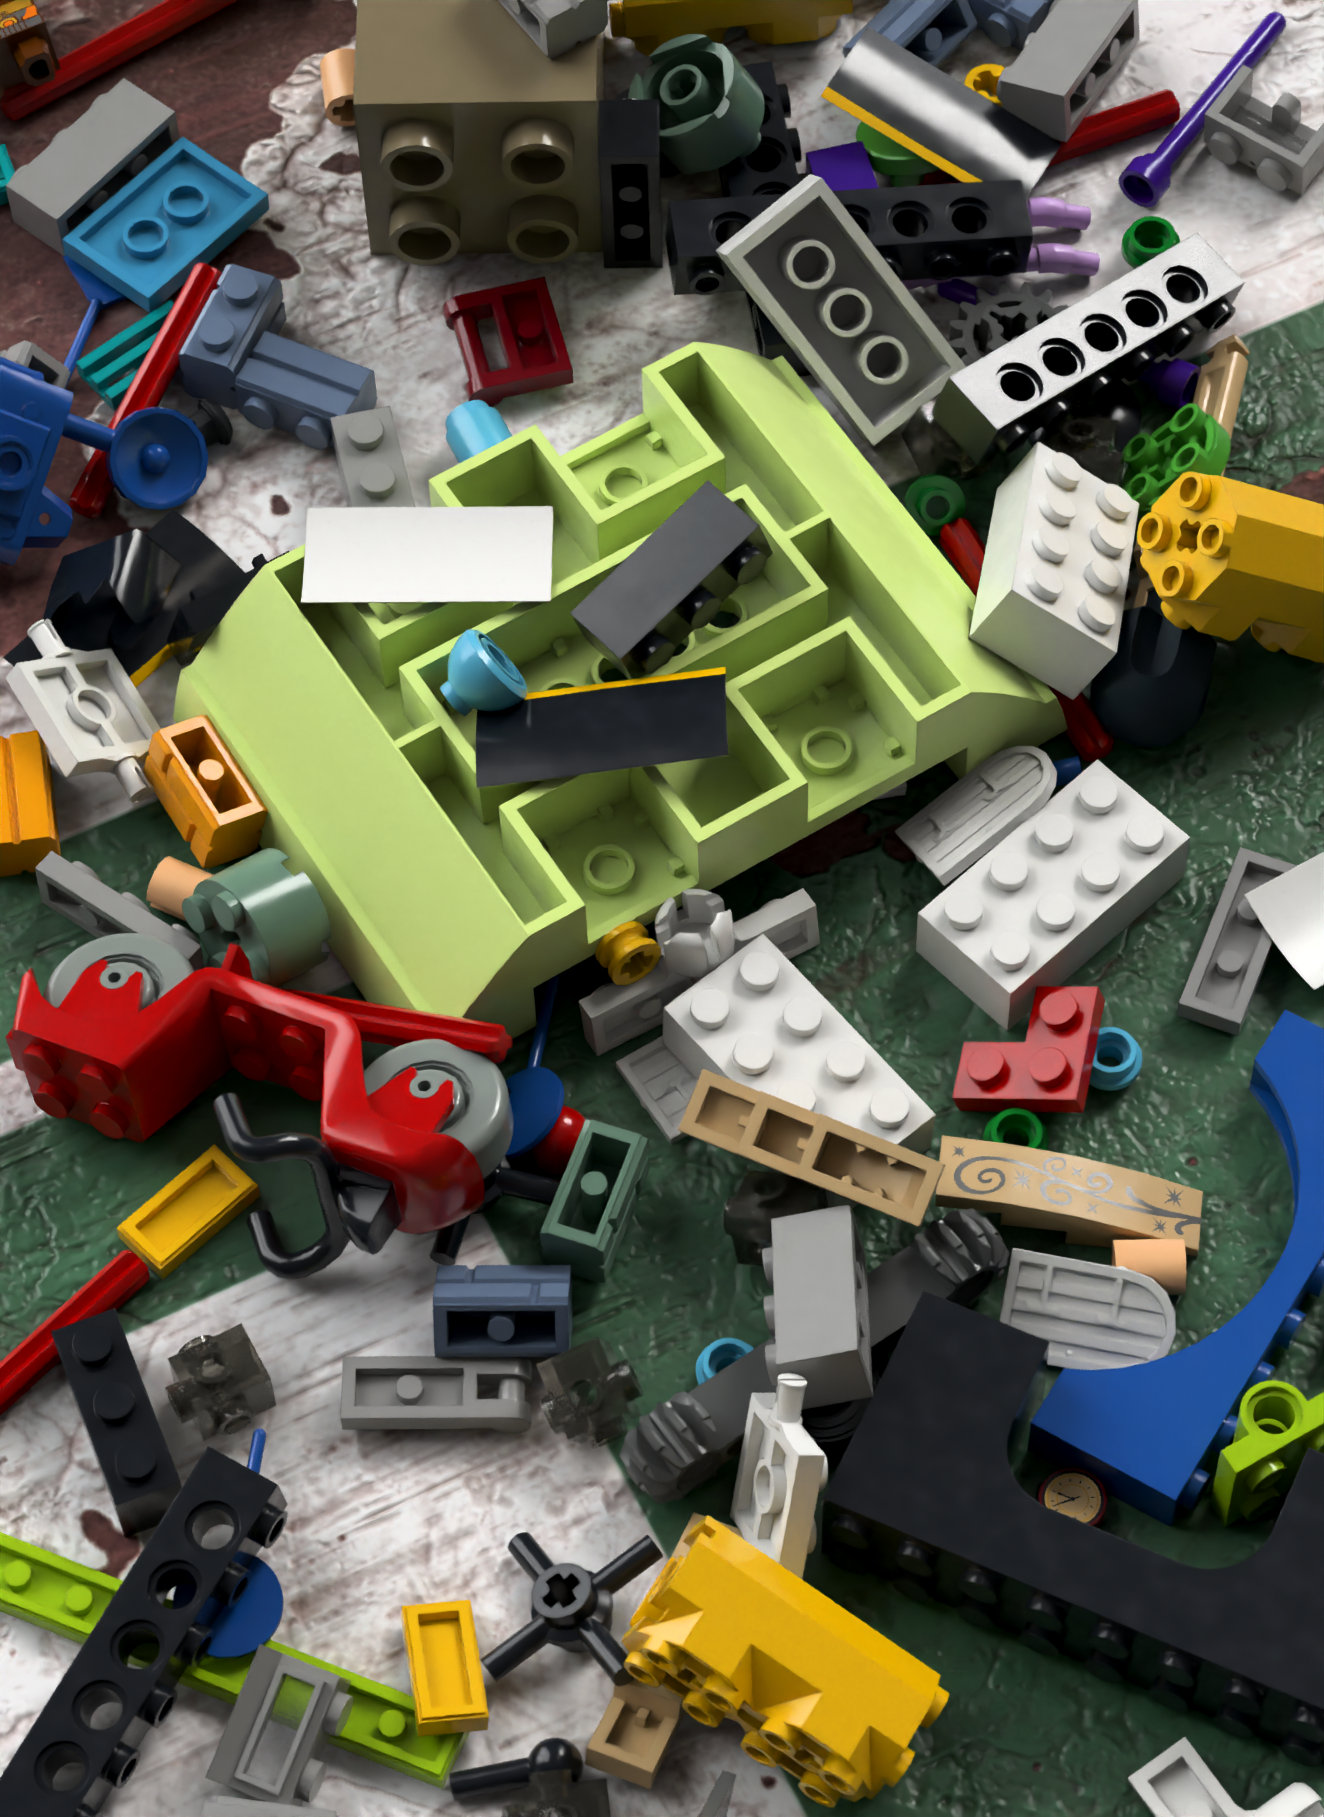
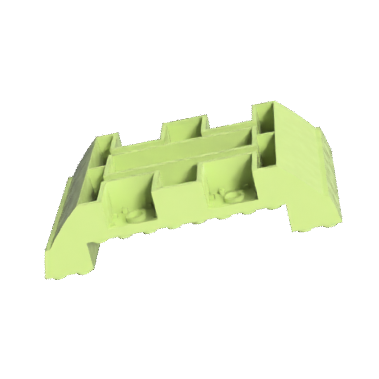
M692 342L641 369L643 413L562 456H559L535 424L428 480L431 507L553 506L551 602L301 603L305 557L304 544L265 564L210 635L194 662L181 669L176 690L173 713L174 721L177 724L202 714L209 717L268 809L264 827L260 829L262 835L259 845L262 849L274 848L282 851L290 858L281 862V864L293 876L304 871L312 881L323 901L331 925L332 938L326 940V942L367 1002L501 1024L505 1027L506 1034L514 1039L536 1026L533 988L594 955L599 942L615 927L630 921H638L644 926L655 921L656 914L668 898L672 897L675 900L677 909L682 906V891L687 889L709 891L942 761L946 762L960 780L986 759L1001 750L1015 746L1038 747L1068 730L1063 709L1057 697L1044 682L969 638L976 596L783 355L770 360L760 355L728 346ZM707 480L760 525L773 554L766 560L761 573L750 583L740 585L721 603L719 611L734 613L740 618L739 622L729 628H718L708 623L700 629H694L682 641L687 646V649L682 654L671 657L667 664L661 666L652 674L648 673L641 677L726 667L728 756L477 788V710L473 709L469 714L463 716L447 701L440 690V687L448 680V660L451 650L457 639L467 629L481 631L508 656L524 678L527 685V693L605 683L600 679L601 675L607 670L616 667L585 639L570 612Z

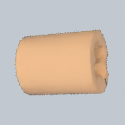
M336 49L327 53L319 64L326 117L330 122L339 126H356L353 107L355 49Z
M165 857L153 873L148 886L146 900L151 902V907L186 921L182 911L183 900L193 895L198 883L213 876V874L173 857Z
M1184 1239L1112 1240V1266H1124L1127 1269L1153 1278L1168 1295H1185L1187 1273Z

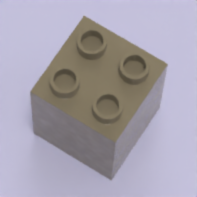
M357 0L353 107L371 255H396L401 260L411 264L437 265L452 259L456 254L513 253L518 258L531 263L550 264L562 261L570 257L574 252H603L599 175V100H605V31L583 43L580 40L577 41L574 48L551 59L543 53L498 0Z

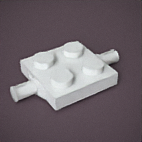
M42 619L34 623L28 629L27 634L31 637L43 658L16 663L7 675L6 680L65 777L100 771L110 772L116 775L129 796L130 802L135 803L136 800L137 802L144 800L154 791V787L148 781L139 764H144L146 757L150 755L148 749L152 734L161 728L111 648L90 652L71 649L64 645L50 619L45 621Z
M782 1373L777 1378L776 1393H751L730 1517L741 1531L745 1541L802 1579L807 1554L813 1552L816 1544L817 1530L814 1513L818 1492L823 1491L827 1484L828 1463L825 1453L802 1426L803 1419L800 1414L807 1380L798 1374Z

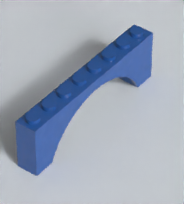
M1286 1009L1255 1057L1249 1086L1250 1092L1263 1107L1277 1131L1286 1154L1292 1180L1294 1201L1293 1228L1286 1248L1274 1271L1260 1291L1242 1311L1214 1333L1175 1354L1148 1363L1123 1368L1100 1370L1063 1369L1030 1423L1028 1451L1062 1469L1074 1467L1089 1471L1101 1481L1106 1493L1169 1527L1173 1525L1183 1507L1194 1511L1201 1501L1212 1476L1205 1472V1469L1215 1452L1220 1454L1221 1450L1232 1445L1238 1419L1237 1415L1245 1393L1254 1385L1272 1379L1275 1367L1268 1363L1278 1346L1289 1350L1297 1339L1307 1314L1300 1311L1307 1297L1311 1293L1320 1298L1324 1293V1029Z

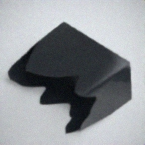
M138 529L65 555L53 580L43 619L44 621L50 619L57 633L60 630L63 631L79 594H81L84 604L88 603L96 594L103 581L108 579L116 597L120 601V606L108 631L110 632L113 644L124 649H132L162 609L182 567V563Z

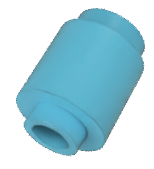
M471 400L459 405L448 415L445 421L447 429L446 441L459 464L512 436L498 410L489 407L482 400Z

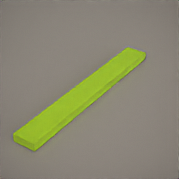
M0 1532V1611L84 1644L123 1581ZM166 1598L165 1607L173 1609V1601ZM269 1640L264 1645L351 1680L347 1695L353 1697L351 1713L340 1735L336 1737L330 1734L327 1743L438 1788H444L449 1778V1773H451L469 1732L418 1737L411 1695L273 1640ZM149 1642L137 1646L131 1652L128 1663L142 1669L150 1666L158 1657L160 1645ZM256 1651L236 1659H217L206 1655L195 1668L188 1665L178 1683L235 1705ZM287 1674L269 1720L298 1730L315 1685Z

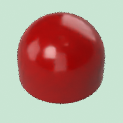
M563 1105L561 1113L551 1131L538 1145L528 1151L531 1161L545 1172L564 1174L586 1120L585 1117L577 1110Z

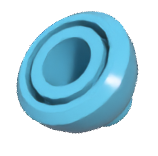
M467 629L457 639L448 660V680L440 687V690L447 701L460 714L466 716L473 709L487 712L501 711L517 705L526 698L527 685L524 678L508 656L487 635L479 630Z

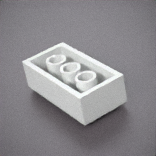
M809 174L716 249L722 260L860 438L873 446L941 393L948 378L966 367L821 177Z
M1038 441L997 488L969 638L1074 700L1117 653L1139 503L1133 500L1121 487L1105 483L1081 468L1072 457L1064 453H1057Z
M1097 759L1051 798L1034 816L1029 817V819L1023 822L918 912L916 952L1008 1031L1032 1010L1036 986H1060L1185 876L1190 837Z
M763 933L664 1007L662 1042L697 1080L702 1069H705L817 1114H823L921 1155L931 1148L936 1114ZM788 1176L818 1210L850 1204L853 1209L858 1205L856 1202Z

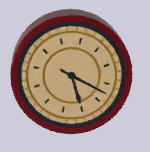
M1069 1467L1053 1472L1044 1480L1039 1491L1038 1502L1050 1509L1099 1529L1105 1518L1107 1494L1103 1484L1094 1474L1081 1468Z

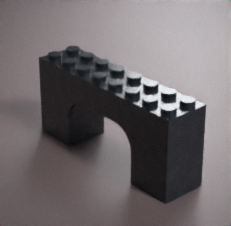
M923 1290L873 1393V1397H871L823 1497L822 1553L829 1555V1559L844 1571L855 1575H865L869 1572L891 1581L893 1587L898 1592L910 1599L919 1602H928L930 1599L950 1606L956 1609V1613L963 1620L976 1627L992 1629L994 1626L1016 1634L1020 1636V1640L1024 1645L1037 1653L1046 1656H1057L1061 1653L1082 1662L1088 1672L1103 1681L1120 1684L1124 1680L1148 1690L1150 1696L1156 1702L1169 1709L1187 1711L1190 1708L1214 1718L1219 1728L1233 1736L1242 1739H1252L1256 1736L1278 1745L1286 1757L1299 1764L1309 1767H1318L1320 1764L1324 1765V1454L1308 1447L1274 1529L1265 1544L1254 1555L1238 1564L1218 1569L1197 1568L1177 1562L1050 1509L1034 1500L1023 1490L1015 1479L1011 1467L1027 1435L1030 1423L1043 1400L1050 1342Z

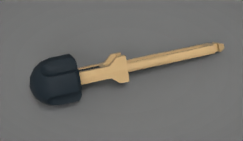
M1235 334L1218 341L1206 352V355L1211 360L1201 366V373L1193 399L1194 404L1198 405L1205 413L1211 415L1228 432L1230 441L1248 368V361L1244 356L1250 353L1242 340ZM1224 468L1222 474L1220 475V476H1222V477H1224L1225 468ZM1136 539L1133 553L1140 581L1134 606L1131 609L1123 610L1117 653L1092 679L1090 705L1108 734L1136 748L1167 746L1192 729L1199 722L1204 712L1213 674L1212 666L1217 643L1210 634L1198 632L1193 626L1189 629H1180L1164 616L1161 610V602L1163 600L1158 596L1149 574L1140 563L1143 548L1140 547Z

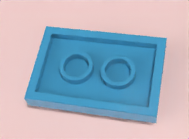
M182 136L64 237V253L151 313L185 284L196 264L201 262L208 264L270 209L268 194Z

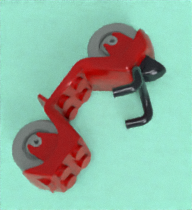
M119 933L90 941L70 953L56 967L48 980L43 997L41 996L33 968L31 967L22 976L13 1027L5 1037L15 1068L25 1072L34 1102L42 1111L55 1118L63 1119L70 1117L87 1123L105 1136L114 1139L125 1137L136 1142H144L231 1068L237 1069L242 1075L252 1080L262 1081L266 1079L289 1087L308 1100L319 1101L322 1099L320 1123L322 1140L308 1133L283 1132L262 1137L254 1136L250 1130L238 1095L234 1093L223 1094L215 1099L213 1103L225 1141L235 1156L245 1162L257 1164L295 1159L305 1161L310 1166L325 1223V1232L313 1245L296 1253H288L283 1248L274 1219L269 1211H256L247 1218V1225L260 1261L267 1271L280 1278H304L326 1268L341 1256L350 1240L360 1250L374 1255L382 1249L394 1230L407 1234L421 1235L436 1232L464 1219L478 1210L484 1202L485 1186L483 1179L492 1173L505 1157L513 1135V1113L505 1079L496 1064L483 1053L464 1050L440 1039H424L403 1044L386 1052L364 1071L362 1039L358 1027L350 1015L331 1006L255 981L247 956L241 946L233 943L229 944L221 968L206 967L194 971L187 957L179 949L167 941L154 936L140 933Z

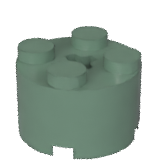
M698 33L676 37L659 46L648 57L653 63L646 70L642 78L636 73L630 85L628 98L638 100L659 99L660 152L682 174L694 175L698 172L715 170L730 163L737 157H746L757 149L761 141L759 129L764 117V97L755 80L722 43L714 42L708 36Z
M274 848L263 849L201 881L195 887L193 895L183 900L182 911L189 926L199 934L203 946L209 955L207 967L221 968L229 944L233 943L241 946L247 956L253 979L277 988L328 959L330 952H322V942L332 938L331 925L323 901L304 871L293 876L281 864V862L290 858L282 851Z

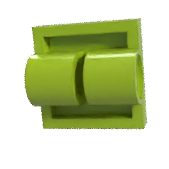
M1270 1380L1254 1385L1245 1393L1240 1404L1233 1443L1220 1452L1210 1501V1507L1224 1527L1243 1516L1247 1521H1253L1270 1512L1280 1502V1495L1291 1489L1308 1447L1324 1454V1392L1307 1401L1303 1394L1294 1386L1286 1382Z

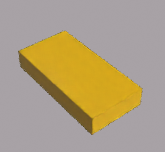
M214 1144L116 1228L118 1236L163 1280L260 1196L259 1187Z
M471 1600L402 1606L401 1623L418 1737L488 1730L489 1714Z

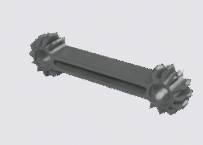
M974 1208L962 1211L953 1210L940 1221L932 1220L930 1226L925 1231L915 1234V1240L910 1246L867 1274L872 1364L896 1348L923 1290L963 1307L971 1308L979 1297L989 1294L988 1289L993 1283L1002 1278L1004 1274L1003 1268L1007 1266L1011 1254L1003 1243V1239L997 1229L987 1218H982ZM775 1336L690 1392H677L669 1401L665 1403L658 1402L652 1412L640 1417V1423L636 1428L627 1432L624 1439L625 1444L621 1449L619 1457L627 1467L626 1472L644 1493H648L657 1503L669 1502L671 1499L674 1501L681 1500L695 1488L700 1490L704 1482L710 1477L718 1475V1469L724 1463L741 1453L751 1393H776L777 1386H773L770 1381L765 1358V1346L775 1344Z

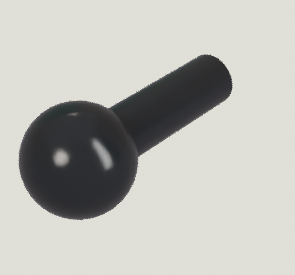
M548 1738L539 1742L532 1749L529 1757L449 1773L454 1800L457 1801L535 1785L539 1790L548 1794H563L574 1788L580 1781L583 1773V1759L578 1748L570 1741L563 1738Z

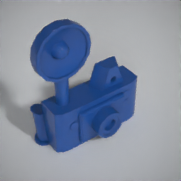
M0 356V564L14 566L22 548H58L69 534L73 522L71 507L44 485L61 436L106 452L105 463L110 481L123 498L138 507L164 510L179 506L196 494L206 477L209 456L204 436L191 419L177 410L150 407L132 412L120 421L113 430L69 413L73 392L44 382L43 373ZM42 513H46L49 517L45 525L39 521Z

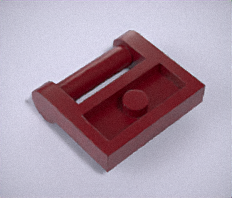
M545 277L458 295L444 303L442 311L447 327L455 332L469 379L465 386L469 401L482 400L489 407H494L503 398L574 383L573 368ZM491 317L493 318L507 365L506 369L492 372L477 326L481 319Z

